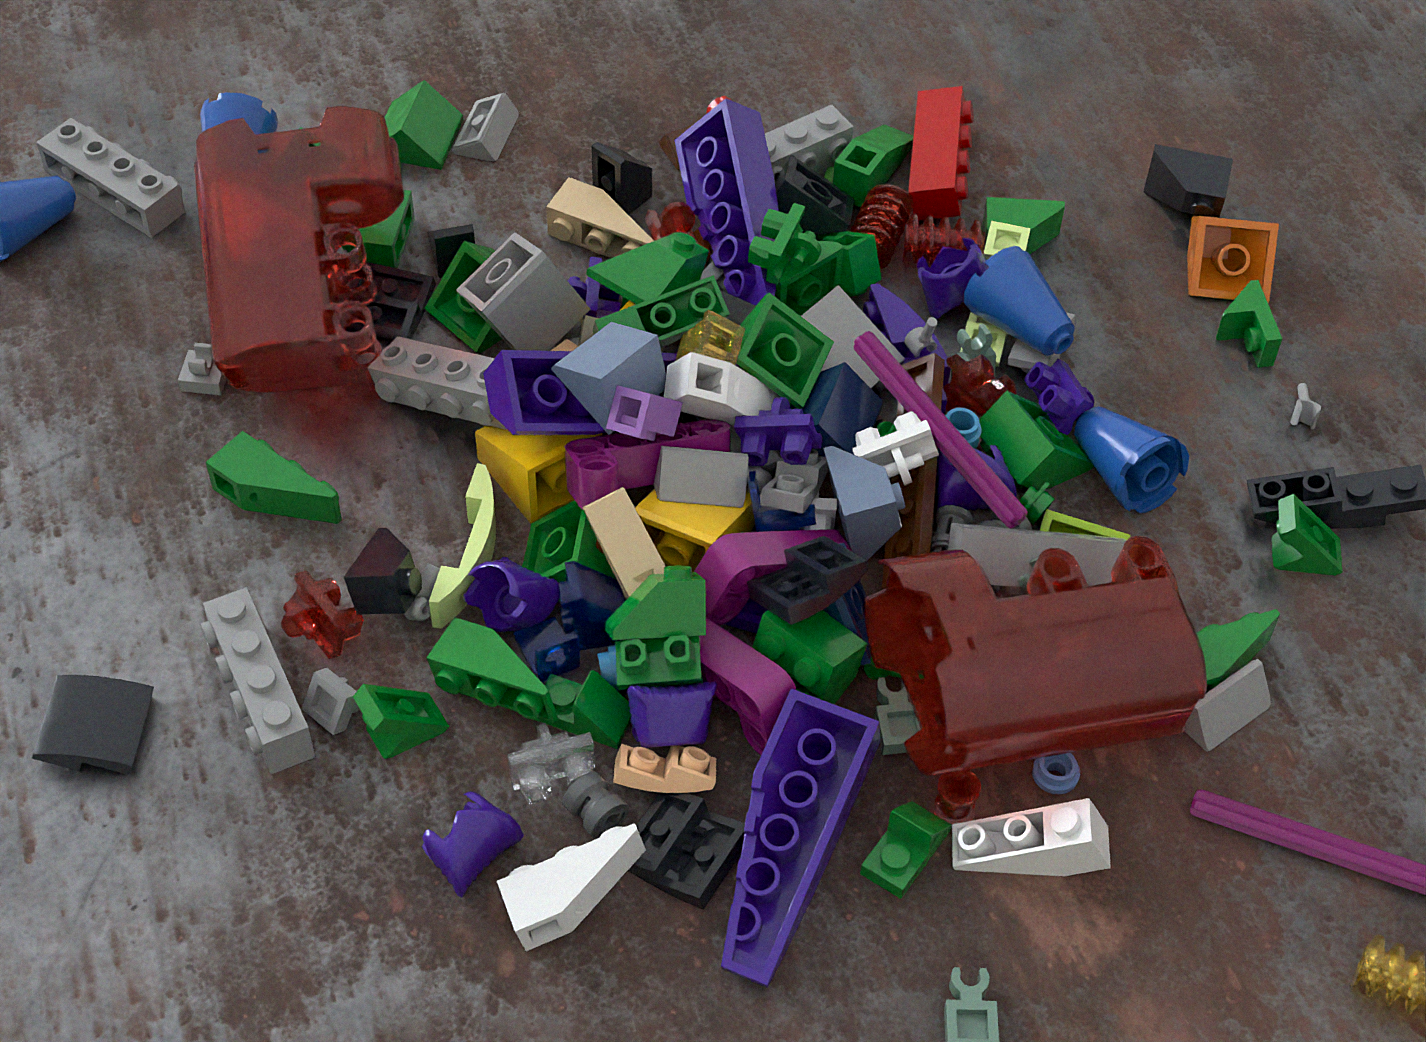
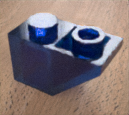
M575 561L565 562L566 581L558 582L562 607L560 608V619L563 634H572L575 651L615 645V641H623L613 640L606 632V621L624 603L622 589L617 579Z

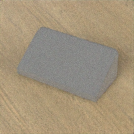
M506 93L475 102L453 146L452 151L454 154L485 161H496L519 116L518 110Z
M662 446L654 479L657 498L660 501L741 508L744 505L746 495L748 454Z
M1258 659L1251 661L1191 704L1184 724V731L1205 751H1211L1269 709L1271 699L1263 663Z

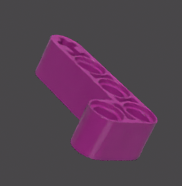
M721 420L677 424L674 437L656 433L655 441L623 433L572 440L565 445L567 490L579 507L582 508L622 487L629 489L654 485L662 446L731 452L730 425Z
M835 529L726 534L712 543L694 571L705 579L706 618L717 625L725 624L735 618L750 598L747 581L787 567L785 549L821 536H826L838 544L845 543L846 548L850 551L852 550L841 533Z
M706 618V635L699 636L703 682H717L714 696L738 712L745 738L750 746L759 755H762L791 688L797 690L796 686L783 668Z

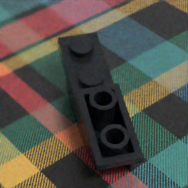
M1421 465L1336 477L1334 467L1247 480V489L1254 519L1276 524L1279 519L1278 500L1292 494L1299 498L1330 529L1385 525L1386 515L1426 509V480Z

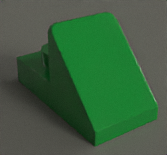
M1251 280L1224 311L1216 340L1244 338L1246 350L1252 352L1258 368L1274 366L1282 337L1259 280Z
M1294 494L1278 500L1279 519L1276 522L1278 532L1272 535L1274 568L1333 576L1343 573L1340 538Z
M594 670L589 672L583 685L550 674L545 687L549 690L558 719L555 724L539 718L534 720L618 749L631 723L632 715L629 711V702Z
M363 684L353 695L355 702L363 713V720L367 724L366 730L385 759L392 758L444 733L449 728L447 721L431 695L427 692Z
M913 801L894 808L890 813L887 831L862 863L860 874L902 899L949 834L952 825Z

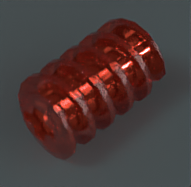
M890 184L877 185L870 189L850 231L875 235L880 270L886 268L891 262V257L896 251L901 235L904 233L905 225L908 223L910 214L914 210L912 196L906 190Z
M912 213L906 224L902 262L909 251L912 253L914 263H917L923 254L927 253L929 264L932 265L942 247L967 251L962 240L963 238L974 240L983 253L985 232L982 231L980 220H974L970 229L967 230L964 219L958 218L954 228L951 229L948 217H943L938 227H935L933 215H927L923 224L920 225L917 214Z

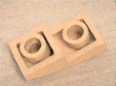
M621 744L615 758L613 783L662 793H690L711 790L716 783V758L709 756L704 750L693 746H671L665 759L659 757L648 748H633Z

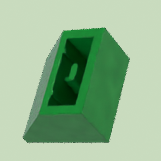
M768 610L762 615L752 648L783 668L793 680L797 691L835 705L856 677L868 643L823 610L793 625H790Z

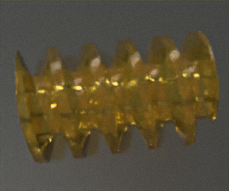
M1380 934L1375 935L1365 946L1352 978L1350 991L1361 980L1365 981L1366 998L1372 999L1382 988L1386 990V1006L1390 1008L1400 996L1405 998V1014L1411 1016L1420 1004L1425 1006L1426 1022V968L1424 952L1416 950L1405 960V947L1403 943L1396 942L1385 952L1384 936Z

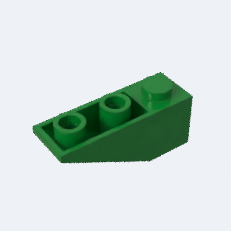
M884 124L853 138L834 162L833 184L854 198L853 205L866 209L913 148L914 136Z
M713 275L599 318L594 322L593 334H596L610 322L658 335L660 348H663L729 316L730 313Z
M244 431L240 432L206 461L212 489L243 510L334 524L342 521L338 501L339 495L332 485L326 481L319 482L307 474L299 463L294 460H286L277 454L266 441L262 439L257 441Z
M1274 609L1261 614L1252 612L1237 621L1224 625H1208L1197 633L1180 638L1178 636H1171L1156 644L1147 671L1171 713L1190 708L1193 702L1246 666L1271 639L1280 616L1279 611Z
M453 618L427 656V661L437 686L450 694L461 693L476 698L490 707L498 705L517 711L525 718L532 720L539 718L555 724L558 716L549 690L494 629L459 618Z

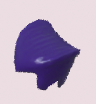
M971 238L962 239L967 251L942 247L931 267H928L924 256L917 262L918 276L926 297L929 313L935 319L940 318L944 313H947L956 306H960L964 302V292L972 276L976 273L981 277L989 268L984 263L987 259Z
M990 445L995 459L974 448L1017 498L1013 477L1005 464L999 448L995 445ZM942 452L939 453L935 484L937 487V510L945 505L959 506L968 511H975L978 508L981 510L991 509L954 465H951L948 458Z
M502 557L500 560L486 561L474 567L468 575L474 576L475 579L470 584L467 592L463 593L464 602L481 609L486 627L494 629L495 632L521 630L541 623L554 610L561 597L560 584L555 579H550L532 570H528L509 560L508 557Z
M707 681L701 684L678 685L676 687L667 686L665 688L661 686L657 688L653 686H629L627 694L630 701L629 711L632 715V734L635 740L640 742L641 747L645 748L704 744L708 736L710 713L712 711L711 704L717 689V682Z
M473 791L464 794L476 804L467 802L465 803L464 810L456 812L451 832L444 839L430 829L425 830L422 837L424 842L422 848L426 855L433 861L436 867L441 869L442 874L453 885L455 893L463 898L472 882L476 881L477 875L482 872L484 867L489 866L492 860H495L498 855L503 854L510 846L520 842L524 836L519 824L511 815L503 812L480 796V794Z

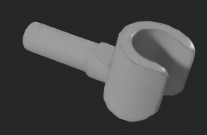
M934 317L928 318L924 328H915L905 337L904 342L915 357H919L921 350L925 347L929 352L937 349V344L932 339V334L937 325V320Z
M1300 383L1297 386L1299 399L1296 402L1290 423L1297 426L1298 422L1308 424L1310 429H1315L1321 406L1310 400L1307 384Z

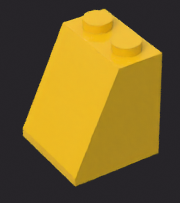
M484 426L475 431L479 461L486 465L488 472L530 524L574 501V498L567 490L565 445L572 440L602 436V433L596 435H513L508 430L492 426Z
M654 489L635 509L665 566L692 567V572H694L708 548L717 539L726 534L752 531L757 520L758 496L746 491L744 505L738 508L660 501Z

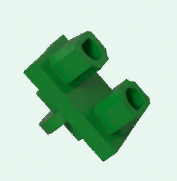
M793 203L788 214L768 209L762 223L761 235L775 239V241L754 236L750 244L748 263L767 269L766 282L778 285L790 259L791 264L799 268L802 265H813L820 257L822 250L821 245L815 239L816 235L811 231L803 233L799 225L805 212V206Z
M678 635L665 638L615 641L617 686L619 690L637 685L640 687L661 686L665 688L670 685L703 683L699 636Z

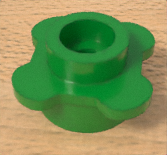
M1046 482L1039 491L1031 486L1019 500L1027 509L1026 517L1032 525L1041 518L1046 509L1055 500L1054 497L1046 492V489L1050 486L1049 482Z

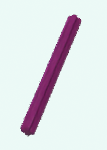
M866 331L858 336L853 346L855 352L907 412H914L921 422L927 420L936 446L1008 528H1015L1021 524L1027 515V509L874 333Z
M1198 789L1194 794L1190 806V813L1193 816L1426 895V865L1203 789Z

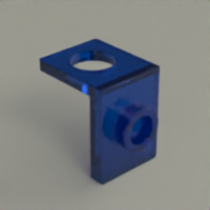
M749 471L748 484L757 532L800 530V527L816 525L815 504L809 505L803 514L782 509L763 512L762 505H760L761 498L756 471Z
M555 617L514 632L515 641L529 667L541 682L548 680L550 674L558 676L580 667L579 637L576 631L565 635Z

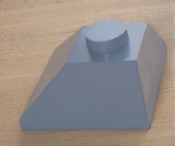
M834 446L825 447L823 449L834 499H837V510L847 543L854 553L868 560L901 528L898 510L904 509L905 503L899 483L890 484L885 467Z

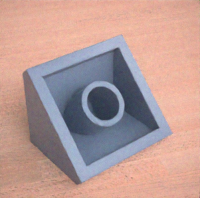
M610 322L551 368L608 435L614 432L613 430L606 429L617 385L658 396L665 391L666 372L658 335Z

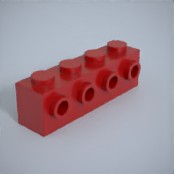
M963 86L918 91L908 189L915 221L961 216L962 200L968 199V183L964 174L970 173V158L966 148H972L971 128L968 124L974 122L972 101H965Z

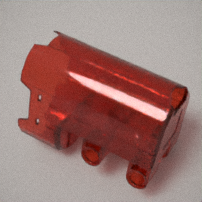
M335 106L326 108L319 127L255 135L244 118L225 121L202 132L196 139L194 178L214 365L228 379L229 385L249 392L274 393L374 382L368 367L380 356L382 348L376 340V328L370 310L366 306L374 301L377 295V286L371 267L366 263L367 252L358 229L384 221L404 201L398 145L389 136L385 117L376 111L366 108ZM321 142V146L309 147L308 145ZM270 149V152L258 154V150ZM341 246H355L349 253L340 254L337 252ZM353 279H365L364 284L359 287L347 286ZM362 322L365 324L358 332L351 333L345 331L351 323ZM372 353L375 355L374 359L369 363L360 364L356 362L357 358L362 354Z
M1145 536L1128 538L1112 567V581L1089 586L1077 560L1072 554L1060 548L1046 549L1039 554L1026 585L1027 595L996 599L982 566L963 549L877 561L878 564H885L890 569L886 582L887 588L865 597L864 614L869 648L875 667L897 672L901 675L921 730L904 742V746L910 759L924 775L931 776L955 771L960 772L1178 735L1184 732L1187 726L1186 721L1198 700L1205 697L1207 675L1199 638L1186 612V607L1179 594L1175 575L1164 552L1158 543ZM917 670L922 671L923 679H920ZM935 716H939L942 725L937 724Z

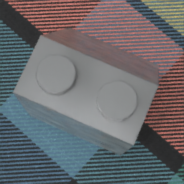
M515 232L456 290L513 350H552L566 333L574 331L581 325L584 315L590 310L588 305L547 255Z
M839 285L801 315L802 318L834 341L821 371L846 362L871 389L876 387L879 392L884 390L886 386L855 352L853 347L855 339L866 331L874 333L899 363L905 359Z

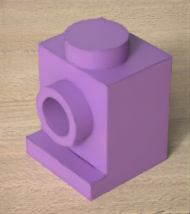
M617 385L606 429L655 441L656 433L674 437L683 402Z

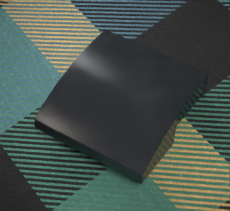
M358 260L349 287H342L329 323L334 327L392 340L397 336L410 339L426 311L424 308L436 286L435 279L429 275Z
M821 536L785 549L787 567L749 580L747 585L752 600L790 625H793L818 613L844 595L869 569L868 561L826 536Z
M57 675L32 759L79 771L83 762L129 775L134 763L154 687L102 676Z
M659 792L636 825L646 851L628 871L665 893L704 910L742 852L745 823L709 811L704 798L689 793Z

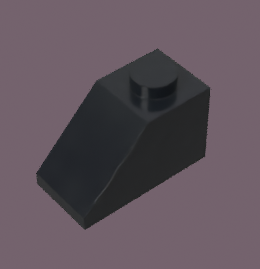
M595 142L591 146L593 186L603 189L628 215L652 197L651 167L623 150L599 142Z
M388 528L377 529L344 576L357 615L404 614L422 589L421 573L415 568L410 550Z

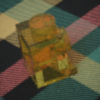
M707 310L704 313L703 320L682 335L675 361L693 352L736 365L745 328L711 310Z

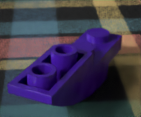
M878 283L870 284L868 302L863 303V313L905 358L900 365L932 353H936L945 360L941 412L945 415L947 405L945 393L948 390L951 364L943 347L933 333L932 339L936 342L937 349L929 352L925 347L921 350L919 357H915L906 346L904 340L911 330L918 327L924 328L926 323L909 305L894 293Z

